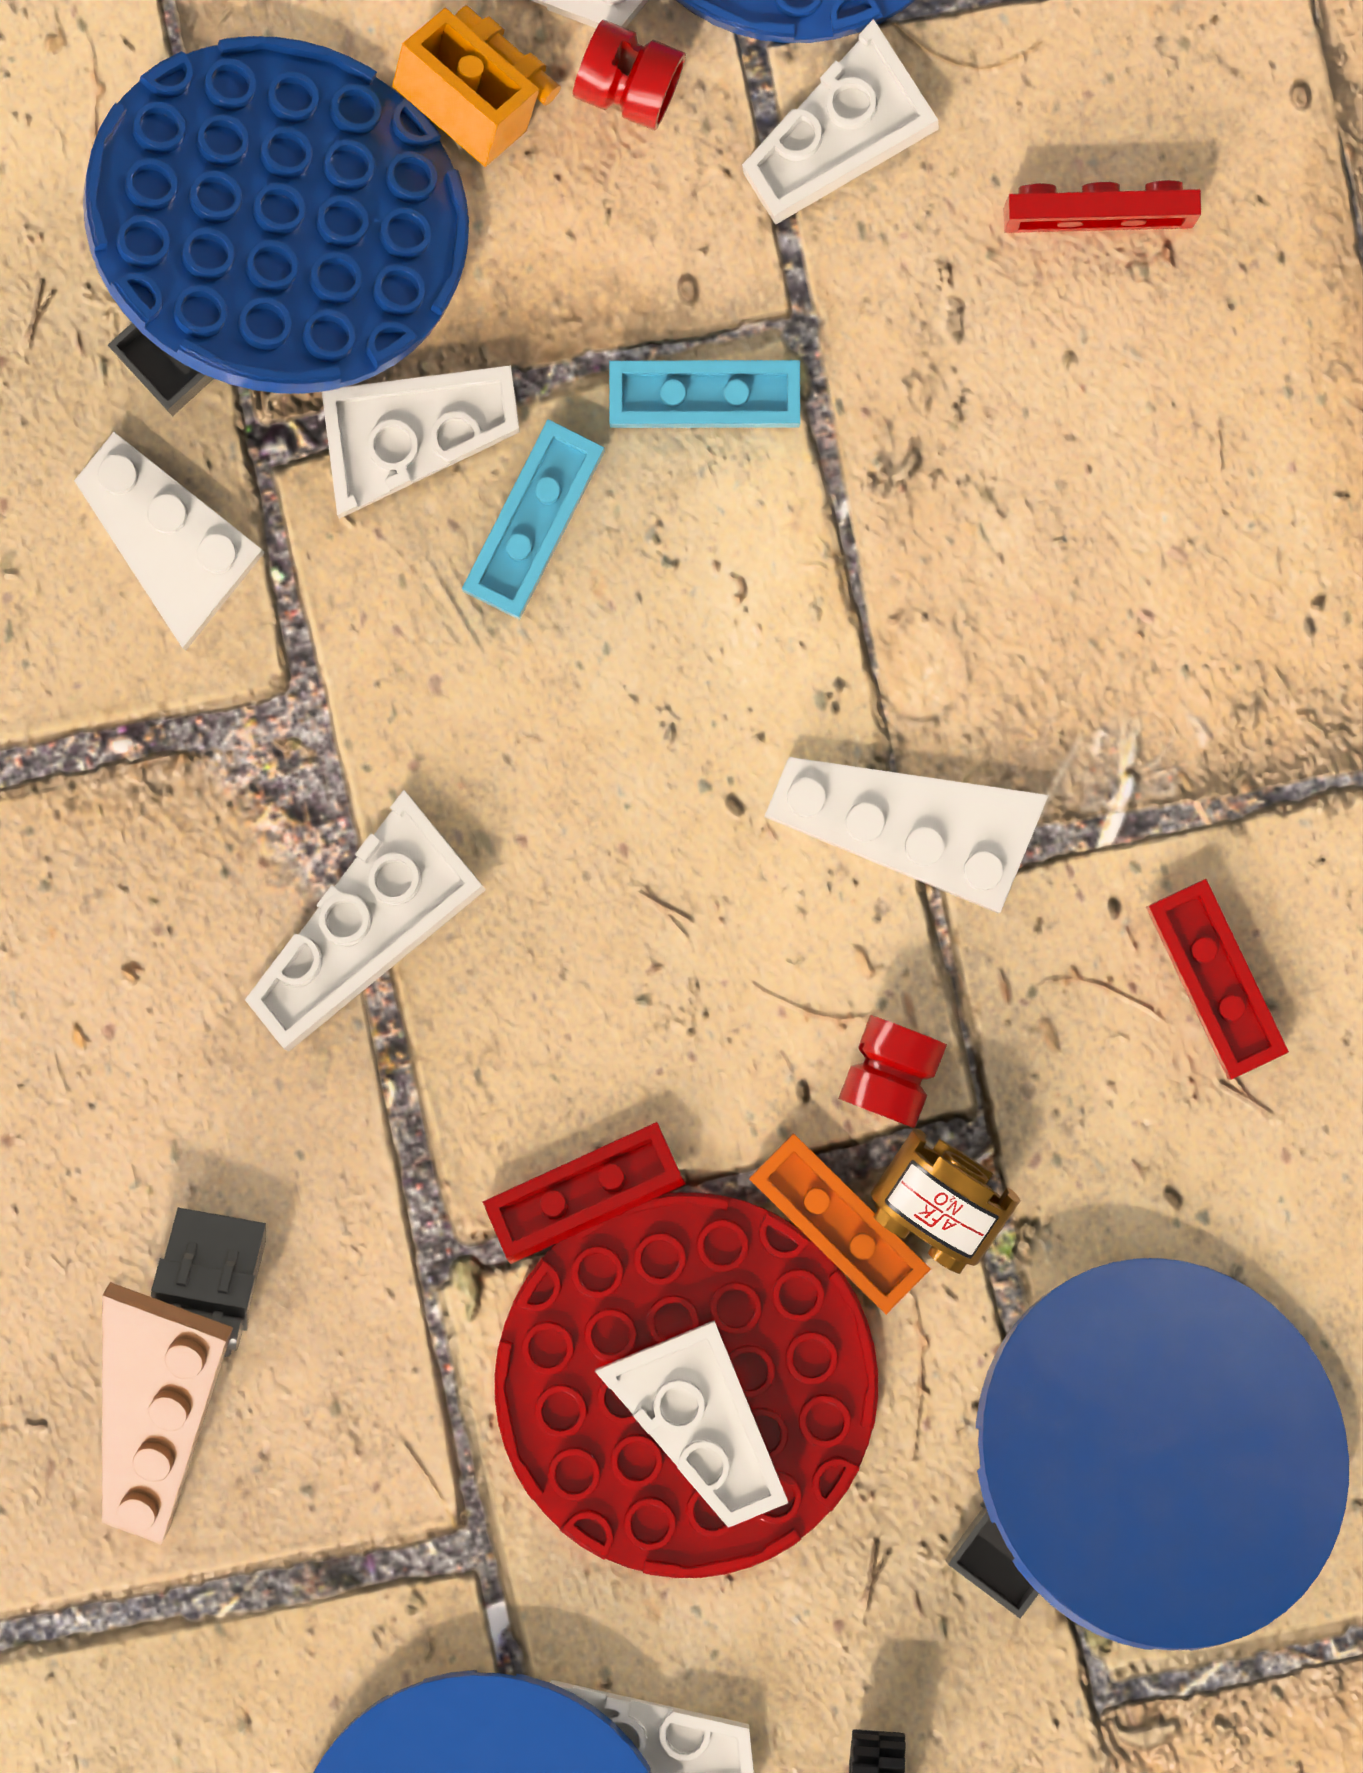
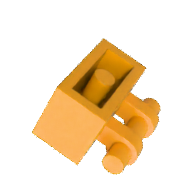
M467 5L463 6L455 15L447 8H444L402 43L392 87L486 167L527 131L536 99L545 106L550 104L560 92L561 86L545 73L546 65L534 54L528 53L524 55L504 38L505 29L488 16L482 19Z

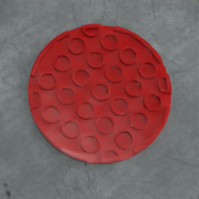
M703 1192L665 1193L556 1243L541 1258L526 1278L513 1301L499 1342L494 1374L495 1405L501 1437L514 1472L529 1497L535 1501L542 1512L563 1534L587 1551L603 1560L607 1559L624 1567L642 1571L644 1574L670 1578H704L747 1569L779 1555L802 1540V1537L814 1529L830 1511L834 1510L857 1475L869 1445L872 1429L874 1428L878 1402V1367L871 1331L858 1297L841 1270L799 1228L784 1218L744 1200ZM714 1320L788 1499V1503L729 1528L680 1472L677 1465L653 1437L633 1417V1414L612 1389H609L595 1372V1369Z

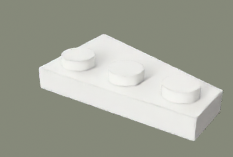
M874 19L859 34V41L840 62L835 61L820 77L821 83L798 109H792L742 164L745 177L775 225L939 130L937 117Z
M511 365L347 386L330 391H322L336 509L339 519L520 432Z
M115 432L110 435L74 480L185 651L265 553L259 546Z
M715 1320L595 1369L597 1375L630 1410L633 1417L677 1465L680 1472L728 1528L788 1503Z

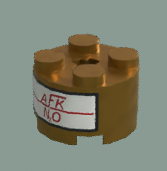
M913 1129L870 1193L876 1202L874 1206L877 1209L873 1217L884 1228L901 1238L906 1239L911 1231L932 1245L928 1254L935 1261L948 1270L961 1274L967 1264L972 1266L979 1264L1021 1200L1012 1189L1006 1188L1000 1196L986 1185L993 1173L968 1155L941 1139L931 1149L925 1145L927 1135L920 1129Z

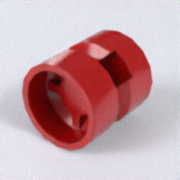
M603 19L595 29L583 56L574 83L573 97L603 110L616 104L621 107L623 118L655 131L662 122L674 95L684 66L686 53L656 40H652L645 46L638 44L636 32Z
M870 1015L858 1047L865 1057L864 1063L850 1067L838 1099L915 1128L927 1098V1094L920 1086L923 1079L935 1077L947 1044Z

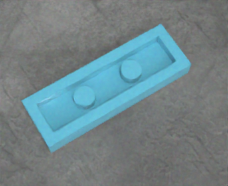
M800 360L609 361L610 428H800Z
M547 419L462 587L464 593L518 620L521 619L605 453V447Z

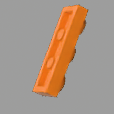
M794 1133L749 1177V1180L886 1315L931 1270L897 1235L877 1222L873 1217L875 1213Z

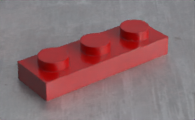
M1175 180L1147 183L1145 191H1120V184L1114 182L1088 183L1082 186V192L1057 193V188L1053 184L1036 183L1023 185L1018 188V194H1009L1003 208L1004 233L1193 228L1201 216L1200 189L1183 190V182Z
M1203 879L1146 906L1227 1079L1232 1080L1289 1053L1207 879Z
M655 1122L482 1201L506 1259L512 1264L685 1185V1182L661 1128Z

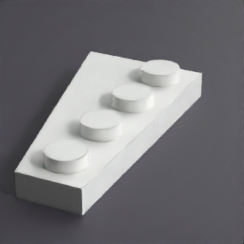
M789 757L764 817L999 914L1004 906L1049 795Z

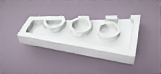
M405 790L401 792L390 807L392 811L375 834L370 833L355 853L356 859L335 887L331 885L316 906L319 908L301 932L293 935L245 999L283 1049L288 1052L486 890Z

